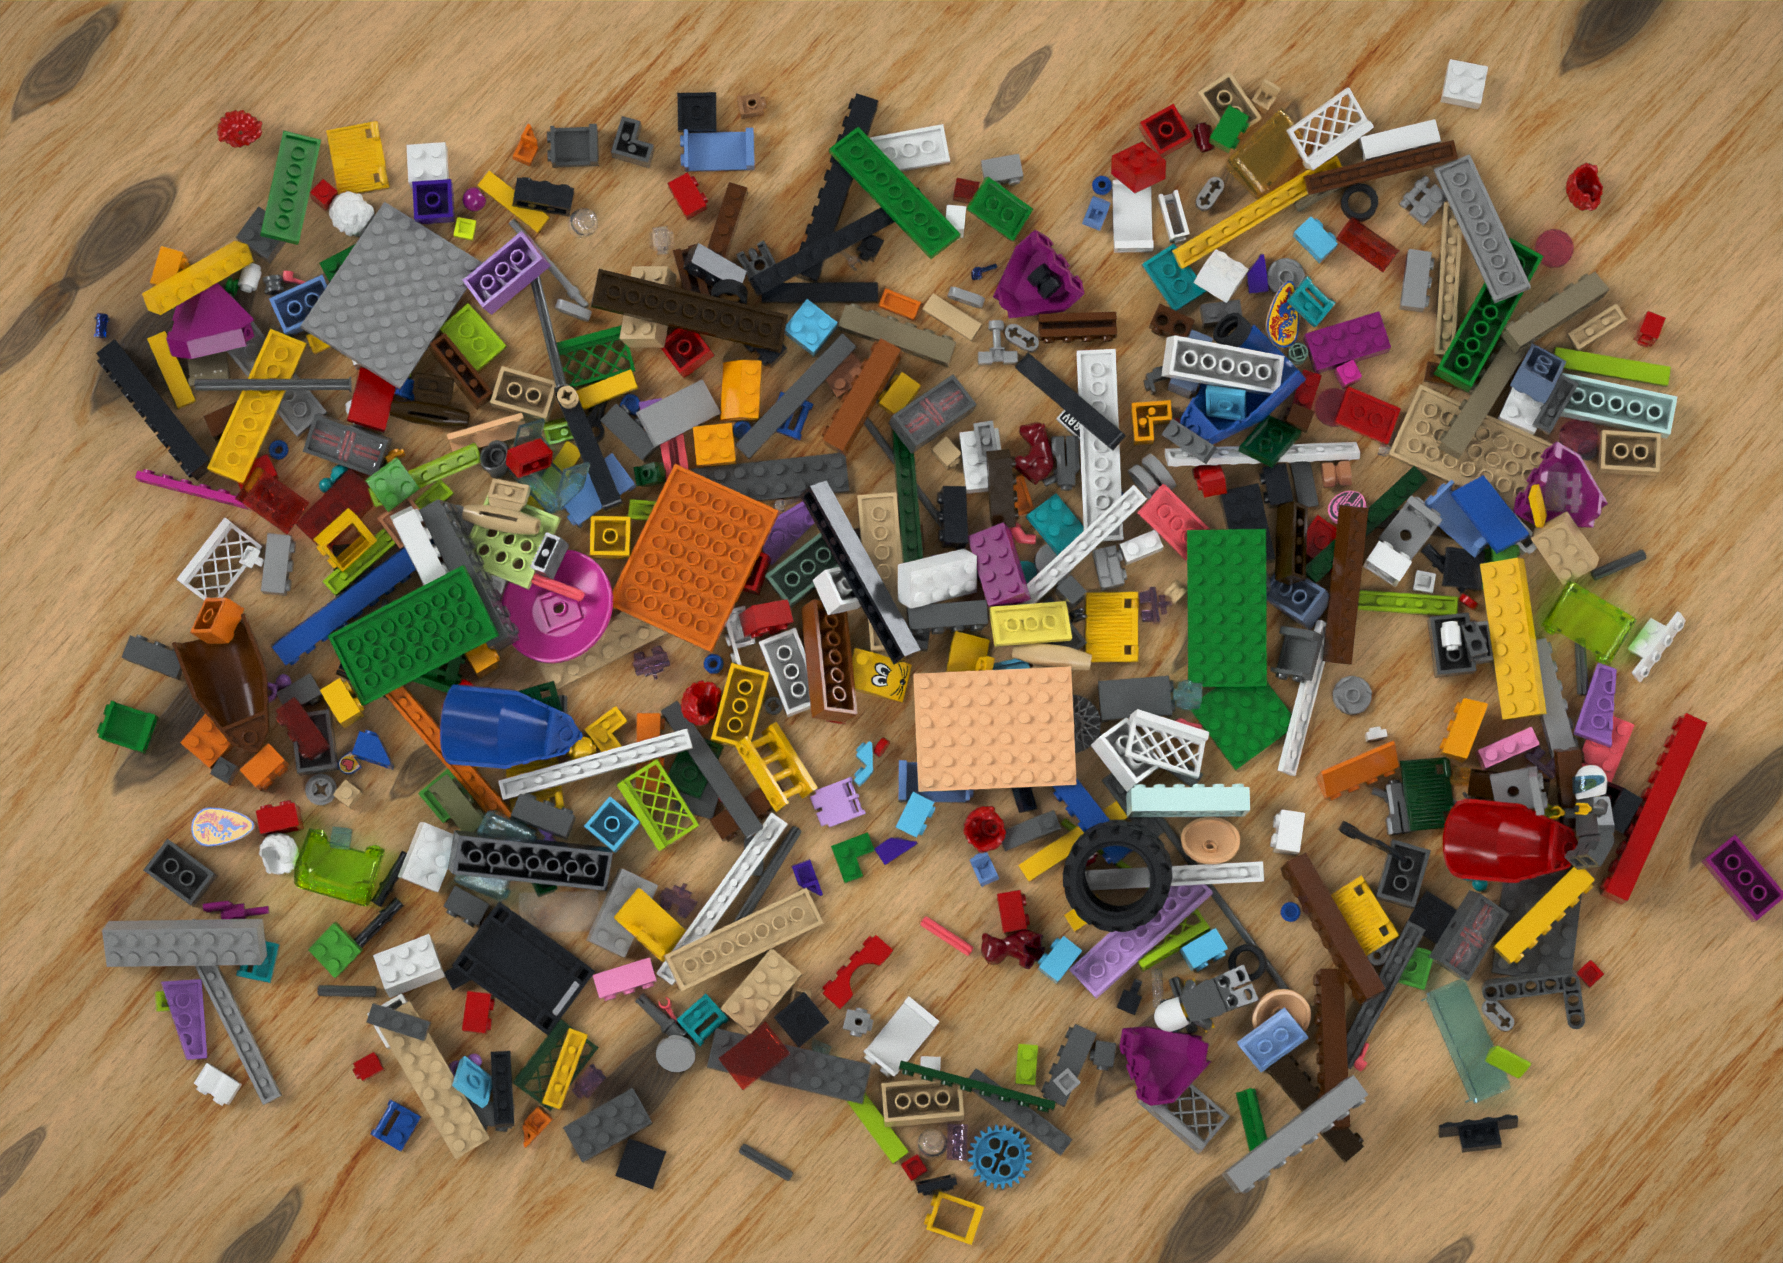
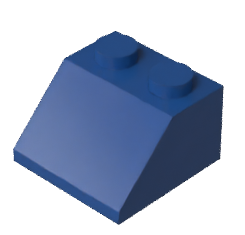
M365 730V733L359 731L352 754L358 759L394 770L395 766L383 742L379 739V735L369 730Z

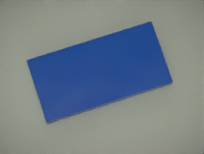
M1484 475L1451 493L1453 499L1496 554L1529 536V532Z

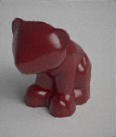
M1040 422L1020 426L1019 434L1031 448L1027 456L1017 455L1015 457V469L1034 485L1045 479L1051 473L1054 465L1045 423Z
M1020 930L1015 934L999 939L983 933L981 953L990 965H998L1007 956L1018 959L1021 967L1030 969L1034 962H1038L1045 952V947H1042L1041 944L1043 935L1031 930Z

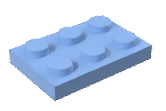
M1284 1007L1240 1039L1237 1044L1256 1068L1263 1072L1309 1037Z

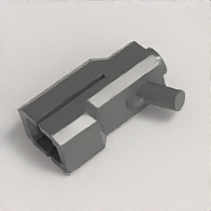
M1064 436L1051 437L1052 455L1056 459L1057 469L1054 470V475L1042 481L1045 487L1057 482V488H1061V491H1070L1076 485L1075 475L1080 470L1078 436H1066V466Z
M1390 780L1388 785H1385V790L1373 787L1371 795L1384 798L1388 806L1389 815L1385 819L1387 836L1415 832L1409 829L1403 783H1400V780Z

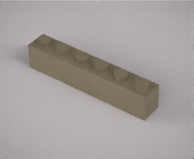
M1593 272L1590 275H1583L1578 280V283L1575 285L1573 283L1569 284L1561 294L1558 292L1553 294L1545 304L1541 302L1531 313L1527 311L1522 314L1517 322L1511 321L1504 327L1505 331L1501 337L1511 350L1517 354L1604 298L1609 291V288L1598 274Z
M853 303L845 305L838 324V330L873 342H879L880 338L900 348L902 352L946 367L949 366L956 346V342L953 341L952 337L947 335L937 336L934 331L917 329V326L912 323L906 322L902 324L898 322V319L887 316V318L882 317L879 312L874 310L867 312L862 310L861 306Z

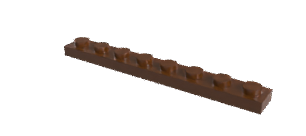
M1454 140L1303 176L1307 195H1312L1456 160L1458 156Z

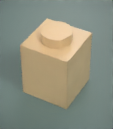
M947 437L932 448L931 453L946 469L950 467L955 468L961 462L962 453Z
M345 779L333 795L352 809L363 793Z

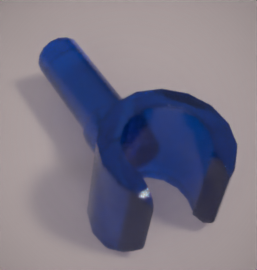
M997 264L982 268L975 267L971 272L972 280L982 279V273L997 268Z

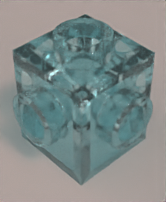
M1190 680L1179 682L1177 689L1173 690V700H1176V707L1183 710L1200 709L1202 703V683H1193Z

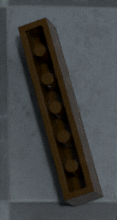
M1286 1054L1267 1072L1299 1110L1303 1112L1318 1100L1320 1088L1318 1086L1314 1088L1310 1083L1311 1077L1305 1071L1301 1072L1298 1069L1299 1063L1293 1056L1288 1057ZM1349 1128L1346 1130L1319 1132L1344 1163L1364 1147L1362 1144L1364 1140L1357 1132L1353 1134Z

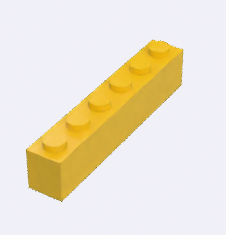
M233 241L142 293L148 311L162 315L254 262L248 244Z
M1573 866L1492 948L1508 964H1511L1513 961L1515 963L1519 962L1524 957L1522 952L1527 947L1532 949L1538 943L1536 938L1540 934L1546 935L1552 929L1550 924L1554 920L1560 921L1566 915L1564 910L1568 906L1573 908L1580 901L1578 896L1582 892L1587 894L1594 887L1592 882L1595 879L1585 869L1577 870Z

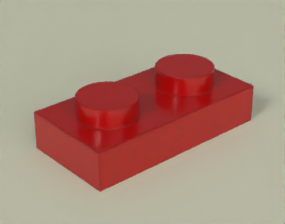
M1303 370L1302 374L1306 380L1297 388L1292 404L1294 403L1311 410L1322 375Z

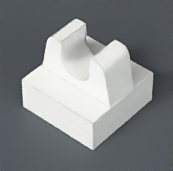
M247 545L239 563L249 568H252L254 564L262 567L264 559L258 557L260 550Z

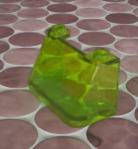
M1568 581L1563 586L1541 626L1550 635L1562 634L1594 653L1595 661L1598 663L1610 665L1637 620L1578 584Z
M309 828L294 866V884L303 890L360 906H368L373 896L384 859L385 849L377 845L368 846L365 852L328 842V837L324 831Z

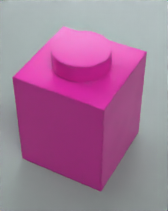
M1354 360L1337 367L1334 371L1342 389L1359 382L1362 378Z

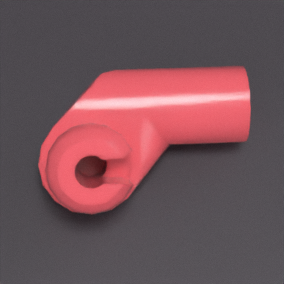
M1016 523V527L1010 528L1012 537L1016 542L1035 544L1036 535L1025 534L1019 523Z

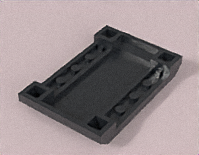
M500 901L452 964L455 969L469 977L547 1035L551 1033L595 973V970Z

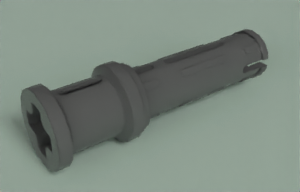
M645 993L641 994L639 999H636L635 1002L661 1026L663 1034L683 1037L687 1035V1032L683 1031L675 1023L674 1019H669Z

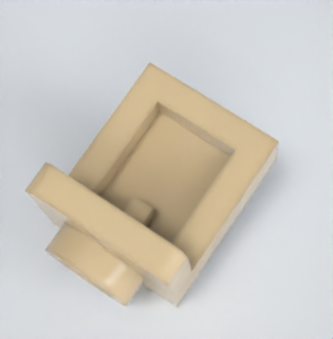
M1264 79L1259 90L1252 98L1251 103L1255 109L1266 115L1281 88Z

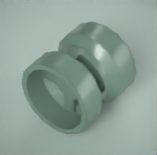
M1295 343L1290 347L1287 357L1294 365H1301L1306 361L1308 349L1302 343Z

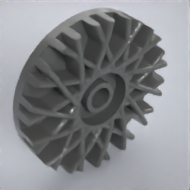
M1073 695L1075 753H1079L1089 748L1098 738L1101 722L1096 707L1088 699L1079 695Z

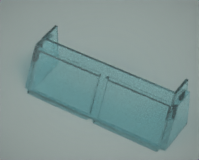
M1459 979L1426 993L1427 998L1421 1001L1427 1000L1470 1098L1465 1102L1473 1100L1475 1104L1510 1089V1081L1506 1072L1485 1061L1489 1049L1494 1047L1487 1033L1486 1026L1467 983L1463 979Z

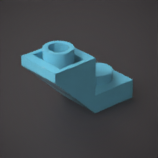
M870 741L867 744L863 742L856 749L858 752L856 758L866 766L865 769L861 767L854 774L856 777L854 783L859 787L873 774V752Z

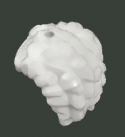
M350 191L336 195L329 205V216L332 219L333 226H336L340 232H345L350 237L353 234L355 237H361L375 216L373 207L367 204V201H364L359 193H352Z
M277 832L268 834L260 845L259 855L262 857L263 864L266 867V872L277 875L284 874V872L290 873L295 869L299 861V848L294 839L286 834Z

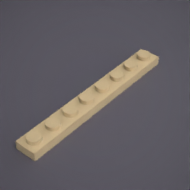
M1448 202L1443 203L1434 346V355L1444 356L1456 334L1462 232Z

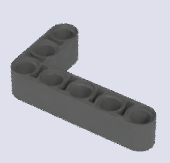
M1573 969L1488 979L1482 985L1483 997L1488 1001L1563 992L1568 1025L1572 1029H1580L1585 1024L1579 975ZM1573 976L1576 980L1574 983L1568 984L1565 982V979ZM1548 979L1556 981L1553 986H1547L1545 982ZM1533 981L1536 983V986L1528 989L1525 986L1527 982ZM1508 984L1516 986L1514 991H1507L1505 988ZM1490 986L1496 988V992L1493 994H1489L1485 990ZM1575 995L1579 999L1577 1002L1571 1003L1568 1001V998ZM1573 1015L1581 1016L1578 1022H1573L1570 1018Z

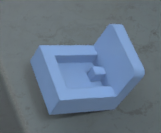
M1093 196L1082 224L1100 231L1111 203Z
M988 852L976 854L969 860L981 887L999 879Z

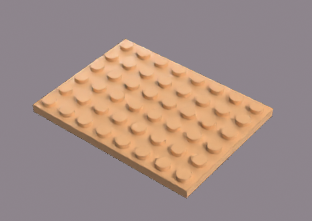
M1071 667L914 674L918 792L1077 785Z

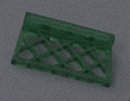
M562 1019L559 1020L551 1033L546 1036L512 1081L513 1084L549 1111L553 1107L542 1103V1092H546V1089L541 1090L540 1078L551 1077L553 1073L552 1062H557V1059L552 1060L551 1051L553 1048L562 1047L564 1043L563 1035L569 1028L574 1029ZM561 1039V1045H556ZM586 1039L585 1044L587 1043L591 1046L592 1050L588 1055L580 1056L578 1061L579 1067L574 1072L570 1085L599 1048L588 1039ZM550 1063L551 1074L540 1076V1065ZM537 1071V1076L532 1077L534 1073ZM538 1079L539 1090L530 1091L525 1085L529 1080ZM534 1093H540V1098L537 1097Z

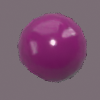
M476 187L467 189L463 194V205L472 212L483 209L486 204L485 197Z

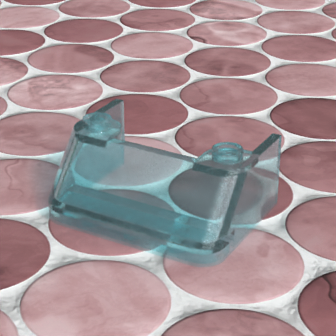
M542 418L519 425L513 447L541 438L549 447L548 442L541 436L545 420ZM552 462L551 467L520 478L510 468L508 470L518 483L531 487L530 495L546 511L555 513L560 511L584 488L590 463L585 462L565 468L562 472Z

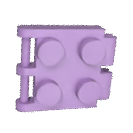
M852 777L815 790L816 795L810 797L814 809L822 808L823 810L816 813L821 827L828 824L830 828L866 814L858 800L859 794H856L853 787ZM847 783H848V785H849V787H850V790H851V792H852V796H851L850 793H849L848 787H847V785H846ZM853 800H855L859 812L856 811Z

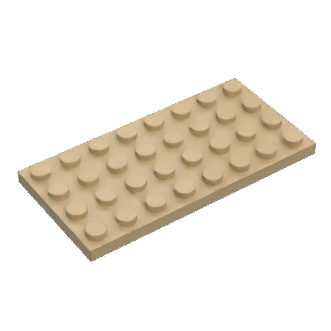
M1419 385L1388 456L1412 467L1415 466L1417 469L1446 482L1453 480V485L1459 488L1484 475L1507 506L1514 512L1518 493L1520 491L1524 492L1529 484L1526 481L1534 467L1538 469L1543 460L1541 458L1542 453L1552 443L1490 415H1486L1464 452L1457 460L1438 447L1441 444L1439 438L1444 430L1448 432L1451 428L1449 422L1454 414L1456 416L1460 414L1461 410L1458 408L1461 402L1423 385Z

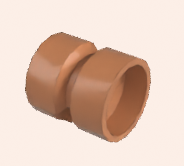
M1349 460L1339 461L1336 465L1332 462L1321 463L1323 488L1335 487L1337 483L1341 486L1352 485Z

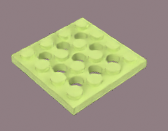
M488 495L483 505H490ZM526 504L520 512L540 519L541 526L538 534H511L497 531L494 537H488L489 529L474 524L468 538L474 541L476 546L474 550L477 555L479 554L484 561L483 567L486 572L529 590L533 575L536 574L530 568L532 561H534L533 558L539 550L538 547H540L545 533L548 532L554 535L561 518ZM508 535H514V541L511 544L505 543V538ZM525 542H531L532 544L529 551L522 550ZM487 545L489 547L488 553L481 555L480 548ZM506 553V559L503 562H498V554ZM517 560H523L524 562L520 569L514 568V563Z

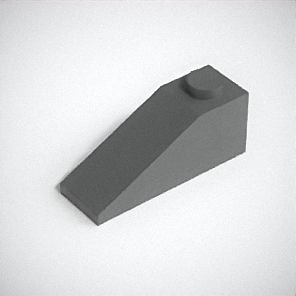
M1052 810L1006 829V838L1002 842L1004 850L1008 851L1060 831L1061 827L1055 811Z

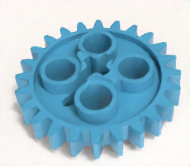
M995 1125V1130L992 1131L988 1126V1133L981 1130L982 1137H974L977 1143H970L974 1150L968 1151L969 1154L973 1155V1158L968 1159V1162H973L974 1165L969 1169H976L973 1176L980 1175V1183L986 1180V1187L993 1183V1187L996 1189L998 1184H1000L1003 1190L1005 1184L1008 1183L1011 1188L1013 1180L1019 1184L1018 1177L1025 1178L1023 1170H1030L1025 1166L1032 1163L1031 1160L1027 1159V1156L1032 1155V1153L1026 1152L1030 1144H1023L1026 1137L1020 1139V1131L1013 1134L1014 1127L1006 1131V1125L1002 1127V1130H999L998 1125ZM992 1138H997L1000 1141L998 1149L990 1148L989 1141ZM1004 1141H1008L1003 1153L1005 1161L1001 1160L999 1162L996 1172L993 1174L991 1171L997 1160L994 1154H999ZM1014 1146L1018 1149L1017 1157L1012 1158L1007 1154L1009 1147ZM987 1156L992 1159L991 1167L985 1168L981 1165L983 1157ZM1008 1165L1011 1170L1008 1176L1001 1175L999 1172L1000 1166Z

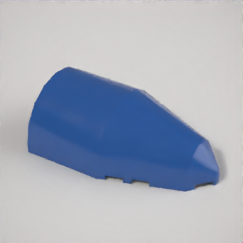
M1255 325L1251 327L1247 340L1239 346V348L1285 356ZM1285 356L1281 385L1270 396L1246 392V418L1241 421L1207 416V384H1201L1198 394L1195 398H1192L1183 413L1180 424L1212 445L1263 421L1306 378Z
M453 685L448 690L441 713V751L445 761L453 765L508 769L512 768L511 766L524 765L531 761L565 755L570 750L569 748L583 737L582 732H580L570 715L512 689Z

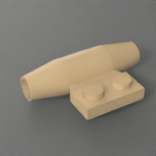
M494 478L488 494L490 505H465L462 512V518L467 522L486 529L511 534H538L541 526L540 519L520 512L527 504L531 487Z
M1048 643L1013 645L1012 658L1033 664L1032 668L1071 667V670H1090L1092 659L1091 654L1071 647Z

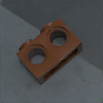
M1159 304L1149 328L1152 329V333L1158 336L1163 334L1167 337L1175 335L1187 338L1195 320ZM1158 318H1165L1168 323L1164 326L1159 325L1157 322ZM1176 326H1182L1185 329V332L1183 334L1176 333L1174 328Z

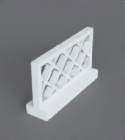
M1346 88L1286 131L1302 157L1305 169L1314 170L1370 131L1374 126L1371 121L1367 120L1350 88ZM1345 95L1350 99L1348 108L1340 106L1342 97ZM1330 106L1335 107L1333 118L1325 117L1326 109ZM1339 108L1347 110L1345 121L1337 120ZM1352 111L1357 112L1360 117L1355 123L1349 122ZM1314 117L1320 118L1318 129L1310 128L1311 119ZM1324 119L1332 120L1330 132L1322 130ZM1336 122L1344 123L1343 131L1340 134L1334 133ZM1298 128L1305 129L1302 140L1297 139L1294 131ZM1309 130L1317 131L1315 143L1307 141ZM1321 132L1329 134L1328 142L1324 145L1319 144ZM1306 143L1314 145L1313 152L1308 156L1304 151Z
M224 518L179 575L177 581L204 601L207 598V589L218 588V598H223L247 567L243 565L240 569L231 570L230 559L242 557V543L251 542L258 550L262 546L227 518ZM231 529L239 533L240 541L228 543L227 534ZM241 536H243L247 540L242 541ZM240 544L241 555L230 556L228 545ZM226 545L228 557L216 558L215 549L218 546ZM213 553V557H214V558H213V559H208V558L211 556V554ZM228 559L229 570L218 572L216 560ZM214 561L215 572L204 573V563ZM232 572H237L236 575L232 578ZM230 573L231 581L228 585L219 586L218 574ZM216 575L217 586L205 587L204 576ZM202 576L203 588L195 589L189 584L193 577ZM225 587V589L220 594V588ZM199 590H204V595Z
M1139 709L1130 715L1129 722L1131 725L1125 751L1126 757L1195 779L1199 778L1205 741L1208 740L1209 732ZM1136 725L1143 728L1146 733L1144 736L1139 738L1135 731ZM1152 733H1160L1164 740L1157 744ZM1147 736L1153 744V747L1146 749L1141 741ZM1173 737L1177 738L1182 746L1175 749L1170 739ZM1136 742L1142 750L1140 754L1131 752L1132 745ZM1164 742H1166L1171 750L1167 755H1164L1159 747ZM1190 743L1199 745L1198 753L1193 755L1188 745ZM1155 748L1161 758L1158 760L1152 759L1148 752ZM1182 748L1185 749L1189 756L1184 761H1182L1177 753ZM1173 754L1179 764L1176 766L1170 765L1166 757ZM1191 760L1195 766L1194 772L1189 771L1184 763Z

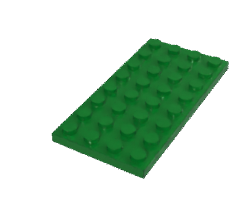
M1266 529L1187 530L1188 687H1267Z
M462 565L328 635V638L361 705L365 706L497 638L499 634L465 565Z

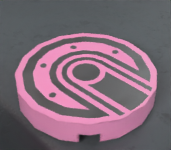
M1344 491L1331 500L1328 505V513L1331 520L1337 524L1339 505L1367 508L1366 501L1359 492Z

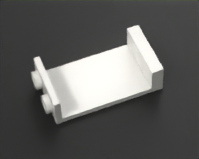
M1116 178L1112 183L1114 253L1153 252L1151 186L1134 193Z
M908 996L903 1005L868 1048L863 1051L866 1054L864 1058L872 1065L877 1063L882 1067L880 1071L888 1078L890 1076L895 1077L900 1071L901 1060L908 1062L938 1025L939 1020Z

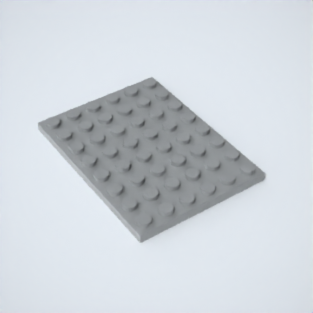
M384 202L300 328L393 386L401 389L468 287L462 280L479 267L482 262Z

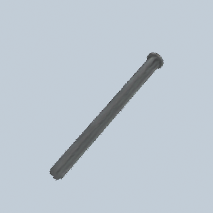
M539 275L531 282L556 384L554 390L558 392L560 388L569 386V384H566Z
M349 377V379H196L194 388L196 391L349 390V392H352V377Z
M796 826L791 827L734 922L752 914L800 836L801 830Z

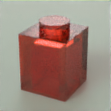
M957 178L953 201L969 204L977 192L980 182Z

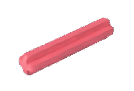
M534 574L531 580L534 585L577 601H582L585 593L580 589L539 574Z
M925 916L921 921L920 925L960 952L967 956L972 952L973 946L932 919Z

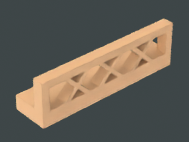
M518 413L449 433L447 437L453 452L472 443H476L478 450L487 447L492 441L507 442L528 436L529 433L523 414Z

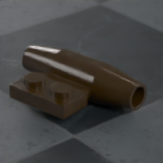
M418 372L415 373L413 387L416 400H392L390 416L415 424L440 428H467L470 412L447 405L453 396L455 378Z

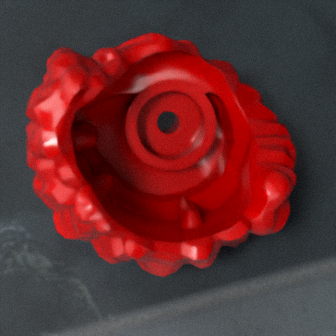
M244 110L226 112L224 117L220 118V123H218V140L226 142L234 148H241L244 145L249 146L261 137V127L263 124Z
M1586 162L1577 167L1567 179L1565 188L1570 200L1569 202L1581 211H1593L1601 203L1600 197L1603 195V185L1597 176V165Z
M703 680L697 683L693 682L690 687L686 688L681 699L683 717L695 725L708 724L718 714L719 703L721 702V688H717L713 682L709 681L706 683Z
M982 806L976 808L967 816L964 823V835L968 843L972 844L981 853L999 848L1006 838V831L1004 829V822L998 813L995 812V808L993 806Z

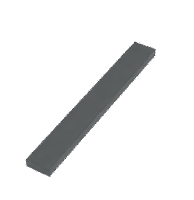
M841 334L735 446L750 459L843 363L857 346L844 334Z
M675 701L661 710V714L674 732L688 729L693 749H689L687 752L746 839L762 830V824L694 724L683 717L679 702Z
M1409 920L1378 975L1386 990L1379 996L1363 1003L1346 1034L1348 1069L1350 1070L1426 931Z

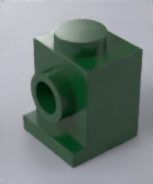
M652 462L639 467H633L636 486L650 487L666 482L664 463Z

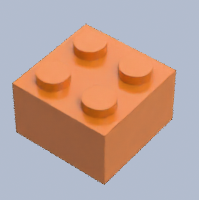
M227 597L205 598L190 633L207 644L229 643L234 637L237 624L242 619L241 614L244 608Z
M206 713L180 742L210 769H213L219 757L225 758L234 747Z
M268 743L240 771L258 790L262 791L263 789H269L277 776H283L288 771L287 767L290 764Z

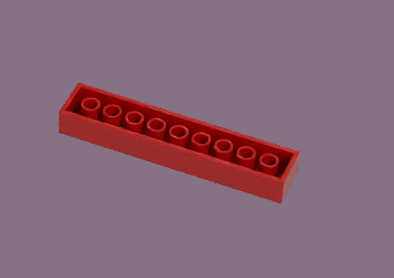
M1688 713L1674 720L1671 729L1674 731L1670 736H1667L1663 744L1665 751L1659 754L1655 762L1658 766L1654 772H1651L1647 780L1650 784L1640 795V798L1643 799L1641 806H1639L1634 814V820L1629 828L1624 831L1623 835L1626 838L1622 843H1619L1615 851L1618 855L1614 861H1611L1607 869L1610 872L1609 875L1601 882L1599 887L1602 890L1601 896L1621 905L1628 902L1707 726V722Z

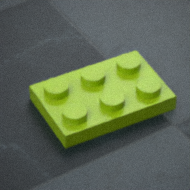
M469 303L445 322L440 329L443 334H447L477 372L507 348L504 342Z

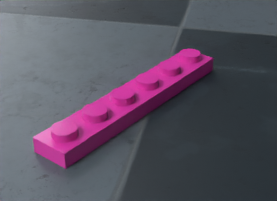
M143 469V472L137 471L135 476L136 480L142 483L247 510L252 508V501L248 499L249 496L244 494L230 495V491L218 489V491L211 490V486L205 484L195 486L189 480L181 479V481L173 480L174 477L162 474V477L154 475L155 472Z

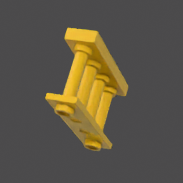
M775 722L761 732L763 737L751 742L748 736H746L734 746L775 812H778L789 803L788 798L799 793L801 798L804 799L818 789L782 729ZM768 743L773 753L761 758L756 748ZM778 760L784 770L771 775L766 765ZM789 777L794 787L782 792L776 782Z

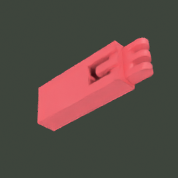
M683 433L660 445L666 470V481L675 464L689 470Z

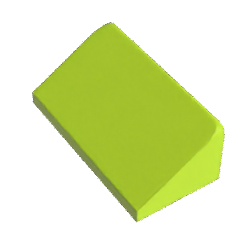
M565 417L543 423L548 445L574 439Z
M1498 1045L1489 1049L1485 1059L1487 1063L1516 1078H1520L1531 1066L1529 1061Z

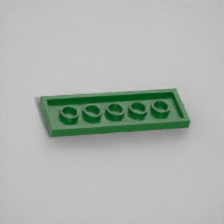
M283 130L260 236L295 245L299 244L321 139Z

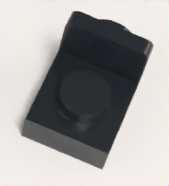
M874 235L863 239L860 246L856 249L858 258L865 262L869 260L874 262L884 240Z

